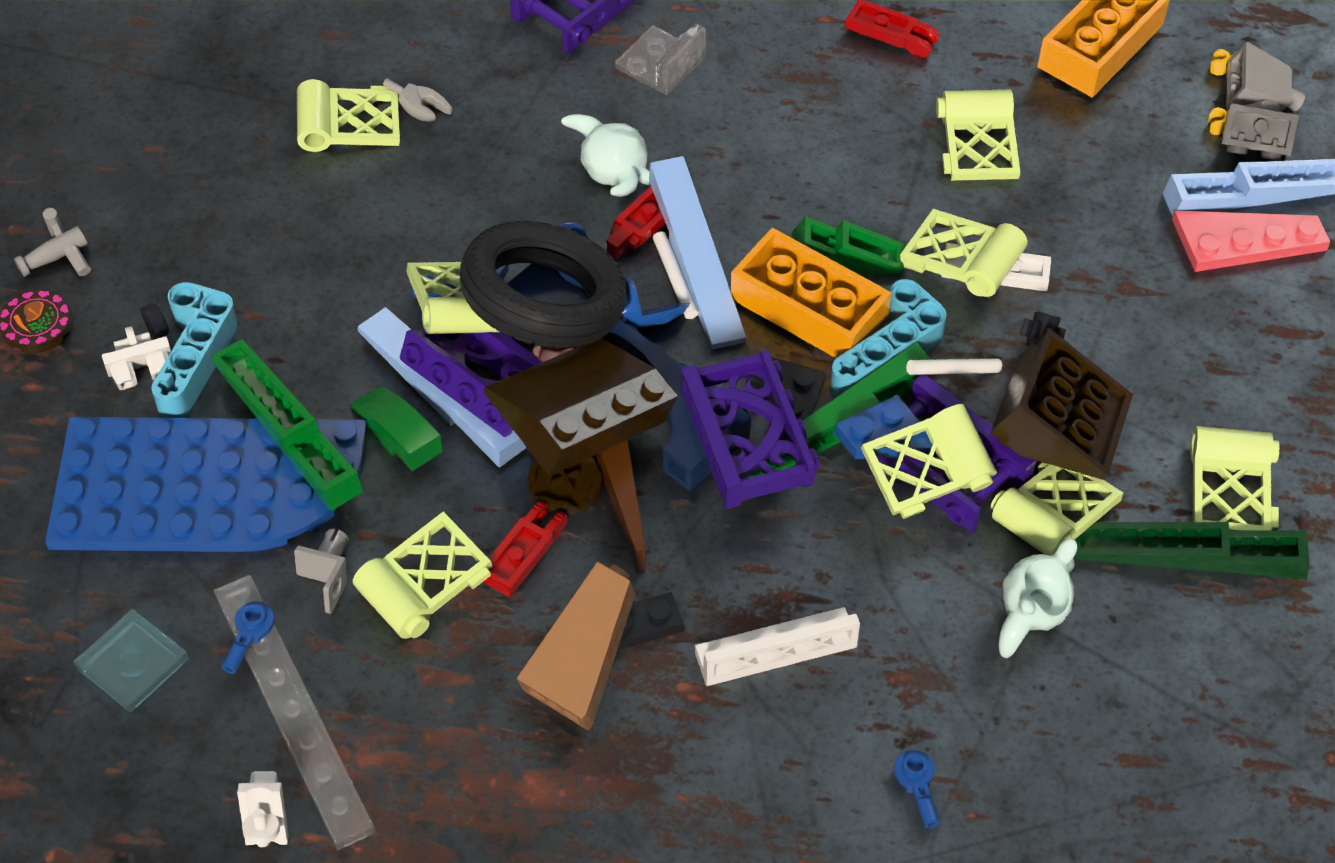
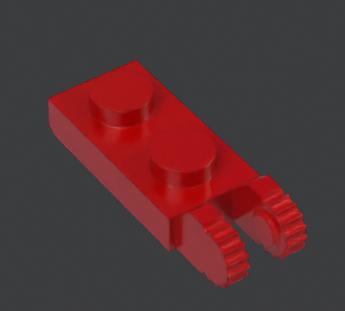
M858 0L845 20L846 29L903 49L906 48L911 55L922 58L929 56L932 51L931 45L937 43L940 37L936 27L934 28L929 26V24L918 21L917 18L866 0Z
M542 501L537 502L524 518L521 517L488 558L493 567L489 569L491 576L483 581V583L511 598L554 543V540L563 532L568 521L567 515L562 512L557 513L543 529L539 525L546 517L548 505Z

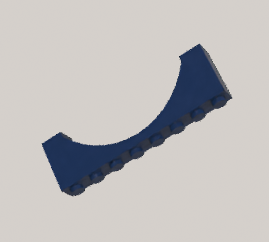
M530 264L507 283L517 292L547 303L574 304L590 299L580 286L572 285L561 276L558 270L537 264ZM619 319L614 328L602 338L654 367L678 395L668 414L671 434L669 444L663 449V471L691 491L712 471L681 392V368L687 367V365L677 362L659 344L651 343L633 325L626 324ZM515 337L511 338L517 343H522V341L516 340ZM725 404V411L717 408L714 410V413L718 416H725L730 411V405ZM738 407L735 421L728 428L722 430V434L737 435L748 440L751 428V415H749L748 411ZM739 447L731 448L729 450L730 454L736 451Z

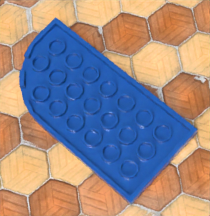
M69 417L45 543L48 550L252 552L288 544L287 539L298 536L307 530L314 532L335 516L334 511L336 509L332 511L328 509L258 419ZM316 419L319 431L357 471L360 478L367 438L366 420Z

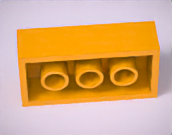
M1082 0L1043 38L1037 67L1093 98L1164 25L1170 0Z
M773 227L731 272V294L735 302L835 358H838L879 331L889 317L892 292Z

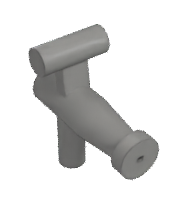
M54 208L45 209L43 217L50 235L54 238L43 243L23 258L20 255L14 258L19 271L25 277L30 274L29 270L67 256L79 276L87 275L91 271V267L79 250V248L87 245L83 233L78 226L63 233L57 211Z

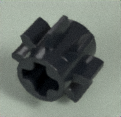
M1038 311L1034 312L1032 320L1024 318L1020 335L1027 336L1025 346L1029 347L1048 327L1064 339L1066 329L1059 327L1061 318Z

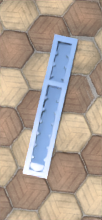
M684 156L651 162L649 182L669 230L670 245L697 307L698 317L711 350L746 343V335Z
M1335 159L1238 163L1234 172L1171 174L1162 194L1172 217L1174 211L1220 212L1335 194Z
M386 307L358 326V332L450 426L456 423L499 468L527 448L514 430L511 435L503 437L400 360V353L406 332L411 329Z

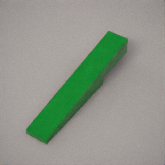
M243 339L211 355L213 364L330 511L363 493L357 471L319 431L316 419Z
M916 342L804 419L803 422L807 433V440L805 441L808 448H814L818 454L840 443L841 441L834 434L837 423L896 395L902 398L910 394L913 381L920 375L908 374L906 369L907 362L909 360H931L920 345ZM784 434L782 435L780 440H786ZM783 453L779 456L785 461V465L774 464L769 458L766 460L767 464L776 470L787 469L796 464L793 456L789 453ZM758 468L748 475V478L763 475V473Z

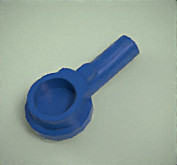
M263 602L247 603L236 612L234 620L239 634L221 665L224 671L235 674L251 644L260 643L261 639L271 632L275 622L274 613Z
M907 750L896 758L894 775L898 782L905 787L906 792L914 794L924 827H936L940 824L929 790V784L935 773L934 763L931 757L922 751Z

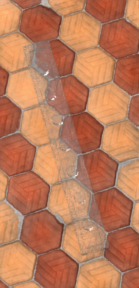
M250 575L214 589L215 597L235 639L239 634L234 620L236 612L247 603L263 602ZM274 625L271 632L261 639L260 643L251 644L244 657L338 851L375 834V828Z

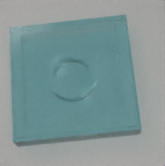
M131 609L73 662L81 673L131 713L188 661L189 657L184 649L134 609Z

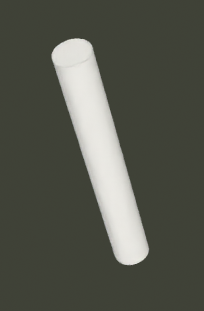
M662 231L654 234L653 240L679 303H690L684 312V316L686 319H693L698 315L697 307L666 233Z
M998 358L909 360L906 369L910 375L999 373L1002 369V362Z

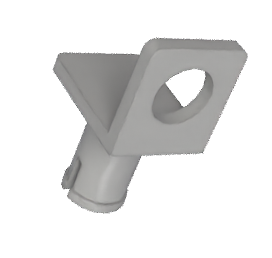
M329 529L325 533V537L318 550L297 546L294 551L297 575L325 582L323 588L325 613L332 614L347 585L346 558L341 557L349 543V538L344 532L338 530L337 535L332 540L335 529Z

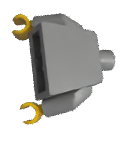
M1246 42L1233 55H1230L1224 49H1218L1214 52L1210 72L1213 75H1224L1227 73L1226 108H1229V104L1232 103L1282 112L1285 108L1297 111L1302 106L1305 94L1292 88V69L1287 64L1271 56L1266 50L1259 49L1253 44ZM1214 108L1209 113L1208 122L1211 123V134H1223L1227 118V111L1225 109Z

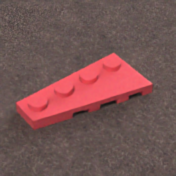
M1174 211L1172 218L1195 272L1327 251L1330 240L1319 217L1315 215Z

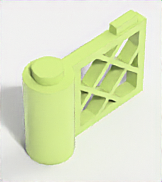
M316 79L302 82L297 88L298 145L302 149L311 152L325 150L330 144L399 146L398 93L385 86H371L370 89L329 88L326 83ZM338 100H351L357 105L347 111L338 104ZM376 101L391 102V106L382 112L372 104ZM363 110L374 117L366 124L355 117ZM347 122L357 128L353 133H338V128ZM383 123L392 130V134H380L374 131L373 128Z
M1011 89L943 91L942 98L936 99L937 118H942L943 124H945L948 153H943L942 156L944 174H951V181L1019 179L1020 166L1013 120L1014 102ZM1006 128L1007 137L999 143L987 133L991 129ZM967 129L975 136L965 144L955 136L954 130ZM979 140H982L993 149L985 158L972 149ZM999 153L1010 161L1011 168H998L990 161ZM966 154L978 164L973 169H959L958 160Z
M932 209L902 251L900 257L904 268L920 273L928 270L965 282L972 294L989 297L995 294L1027 247L1028 241L1023 231L1012 224L1004 223L994 228ZM936 223L950 226L951 230L937 234L932 232V228ZM971 234L981 236L979 241L965 244L962 237ZM956 239L959 245L958 247L941 251L938 244ZM932 246L935 253L925 256L915 254L917 249ZM959 256H964L965 258L961 268L949 265L945 261Z
M461 262L407 263L406 272L422 310V322L426 334L499 332L496 328H492L478 317L467 303L461 289L460 276H458L460 275ZM422 275H430V276L435 277V278H434L433 280H431V279H429V278H427V277H424V276H422ZM446 282V283H449V284H451V285H453V286H456V288H455V289H452V288H450V287H448V286H445V285H443V284ZM433 292L442 297H428V295Z
M964 404L948 407L932 418L872 440L861 446V450L892 515L901 513L903 519L923 512L925 510L924 503L961 488H971L972 492L980 491L993 483L992 477L997 473ZM926 431L932 444L929 455L908 447L911 436ZM905 439V442H904L903 445L897 443L898 441H901V440ZM888 447L900 452L895 468L879 463L874 451ZM934 452H936L939 459L933 457ZM904 454L925 462L920 478L899 471ZM929 465L945 470L950 482L942 486H936L924 481ZM885 474L891 476L889 482H888V480H887ZM895 478L916 486L913 497L898 503L892 490ZM921 488L927 490V492L919 494Z
M1195 426L1192 433L1190 450L1191 462L1193 463V522H1229V530H1278L1279 507H1271V463H1276L1278 460L1279 441L1273 440V435L1270 432ZM1203 471L1217 472L1226 482L1213 491L1203 481ZM1244 475L1261 476V488L1251 494L1238 480ZM1230 486L1245 500L1235 509H1232L1219 497ZM1202 492L1207 496V497H1206L1205 499H1203V500H1202ZM1260 496H1261V503L1257 500V498H1259ZM1212 501L1226 516L1220 521L1202 520V508ZM1251 505L1261 515V525L1247 524L1238 514Z
M1042 462L1038 466L1039 473L1018 490L1015 488H1010L1007 491L1002 490L995 496L991 503V509L993 510L992 518L1041 553L1052 556L1057 551L1061 542L1067 538L1076 539L1118 504L1122 499L1123 492L1105 480L1067 469L1064 470L1075 476L1076 480H1057L1056 474L1064 468ZM1035 490L1052 491L1053 499H1039L1032 493ZM1059 491H1078L1079 500H1060ZM1085 491L1099 492L1107 498L1103 501L1087 500ZM1062 510L1082 511V518L1075 523L1064 516Z
M443 511L384 558H375L365 563L354 575L353 585L401 638H417L428 629L429 619L435 611L468 585L472 589L480 585L491 576L489 569L493 566L488 557ZM445 527L452 534L450 546L430 545L431 536L441 528ZM408 554H422L420 570L403 569L397 562ZM428 555H449L447 570H426ZM455 555H471L478 562L468 571H453ZM412 578L418 579V584ZM425 579H445L444 589L430 599L424 592Z

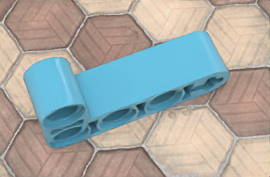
M909 279L896 281L890 289L892 295L888 318L891 323L834 360L830 381V393L834 398L838 397L916 342L925 353L937 347L942 342L947 314L944 307L915 281Z
M189 282L178 283L168 292V301L174 322L184 331L151 387L161 418H185L189 414L216 367L212 362L211 355L226 348L238 328L233 300L229 294Z

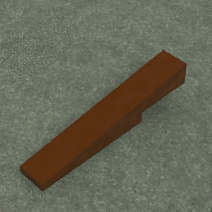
M628 440L596 454L595 457L601 469L604 483L635 570L638 572L646 571V549Z

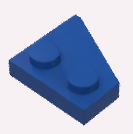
M896 395L837 423L834 434L855 460L866 459L861 450L862 444L919 423V420L899 396ZM926 431L911 436L908 447L917 451H924L925 454L929 455L932 444ZM903 439V440H901V441H898L897 443L903 445L904 442H905V439ZM888 447L874 451L876 457L898 458L900 452Z

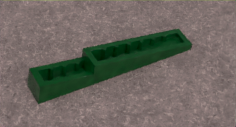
M1095 522L1075 539L1077 552L1073 557L1074 560L1306 580L1308 578L1309 550L1307 530H1229V522Z

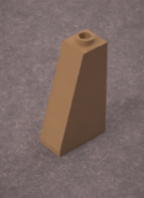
M598 561L516 678L523 691L588 731L594 723L635 598L629 574L616 565H611L608 568Z

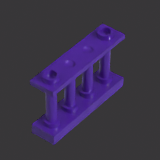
M510 0L511 17L520 23L531 14L536 13L562 30L563 51L568 54L578 45L584 44L588 37L635 0H596L594 3L588 0H564L581 11L572 20L547 6L546 3L550 0Z
M924 374L918 376L913 381L911 405L908 408L917 419L921 415L932 418L948 407L963 403ZM964 404L997 473L992 477L993 483L980 491H971L965 496L962 492L956 490L931 501L946 512L952 522L962 525L969 532L973 533L977 529L981 508L978 505L1005 481H1011L1019 488L1032 478L1036 460L1020 456L1010 447L1002 445L990 433L993 426ZM904 454L899 471L920 478L925 463ZM877 457L891 468H895L898 458ZM929 467L924 481L936 486H942L950 482L943 469L937 474ZM921 488L920 492L924 493L927 492V490Z

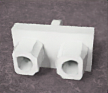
M132 326L125 328L127 338L114 342L116 351L102 355L108 377H113L119 390L137 385L138 382L134 370L145 366L149 367L152 380H155L171 353L166 336L151 340L149 332L135 336Z
M254 771L251 773L250 783H239L237 791L245 844H257L259 847H266L271 841H274L280 845H287L289 833L282 784L278 783L277 773L274 771Z

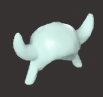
M572 114L562 118L561 122L564 126L577 130L586 137L581 144L580 160L593 180L603 185L614 186L610 190L611 195L617 197L627 196L636 190L638 182L651 186L649 182L650 171L646 169L647 147L644 138L637 129L632 128L626 123L602 124L597 118L583 114Z
M1067 538L1061 542L1057 551L1052 556L1039 554L1020 560L1014 564V567L1004 579L1003 601L1008 616L1002 625L998 641L999 653L1003 658L1008 659L1014 654L1029 630L1048 631L1061 624L1072 611L1074 585L1069 573L1075 567L1073 557L1077 552V543L1074 538Z

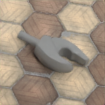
M388 78L383 82L385 87L399 94V103L403 109L418 120L428 122L435 120L434 112L425 107L426 105H430L435 110H440L449 115L453 112L452 106L445 98L431 88L416 86L410 83L404 88Z

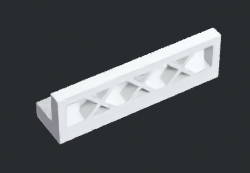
M845 607L698 644L695 645V655L705 684L710 686L856 648L860 622L857 614L848 615Z

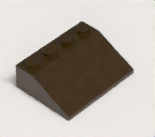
M1048 327L1021 354L990 433L1002 445L1010 447L1020 456L1103 480L1108 476L1133 394Z
M603 338L577 347L485 387L483 391L549 476L664 423L678 397L654 367Z

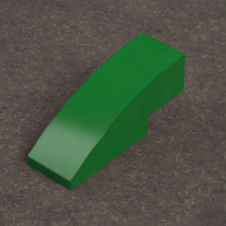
M805 216L792 231V238L857 274H901L904 269V264L901 262L900 257L904 250V243L843 220L837 227H833Z
M379 386L350 403L351 409L361 420H366L369 430L391 455L396 453L411 471L443 453L441 435L410 404L391 390Z

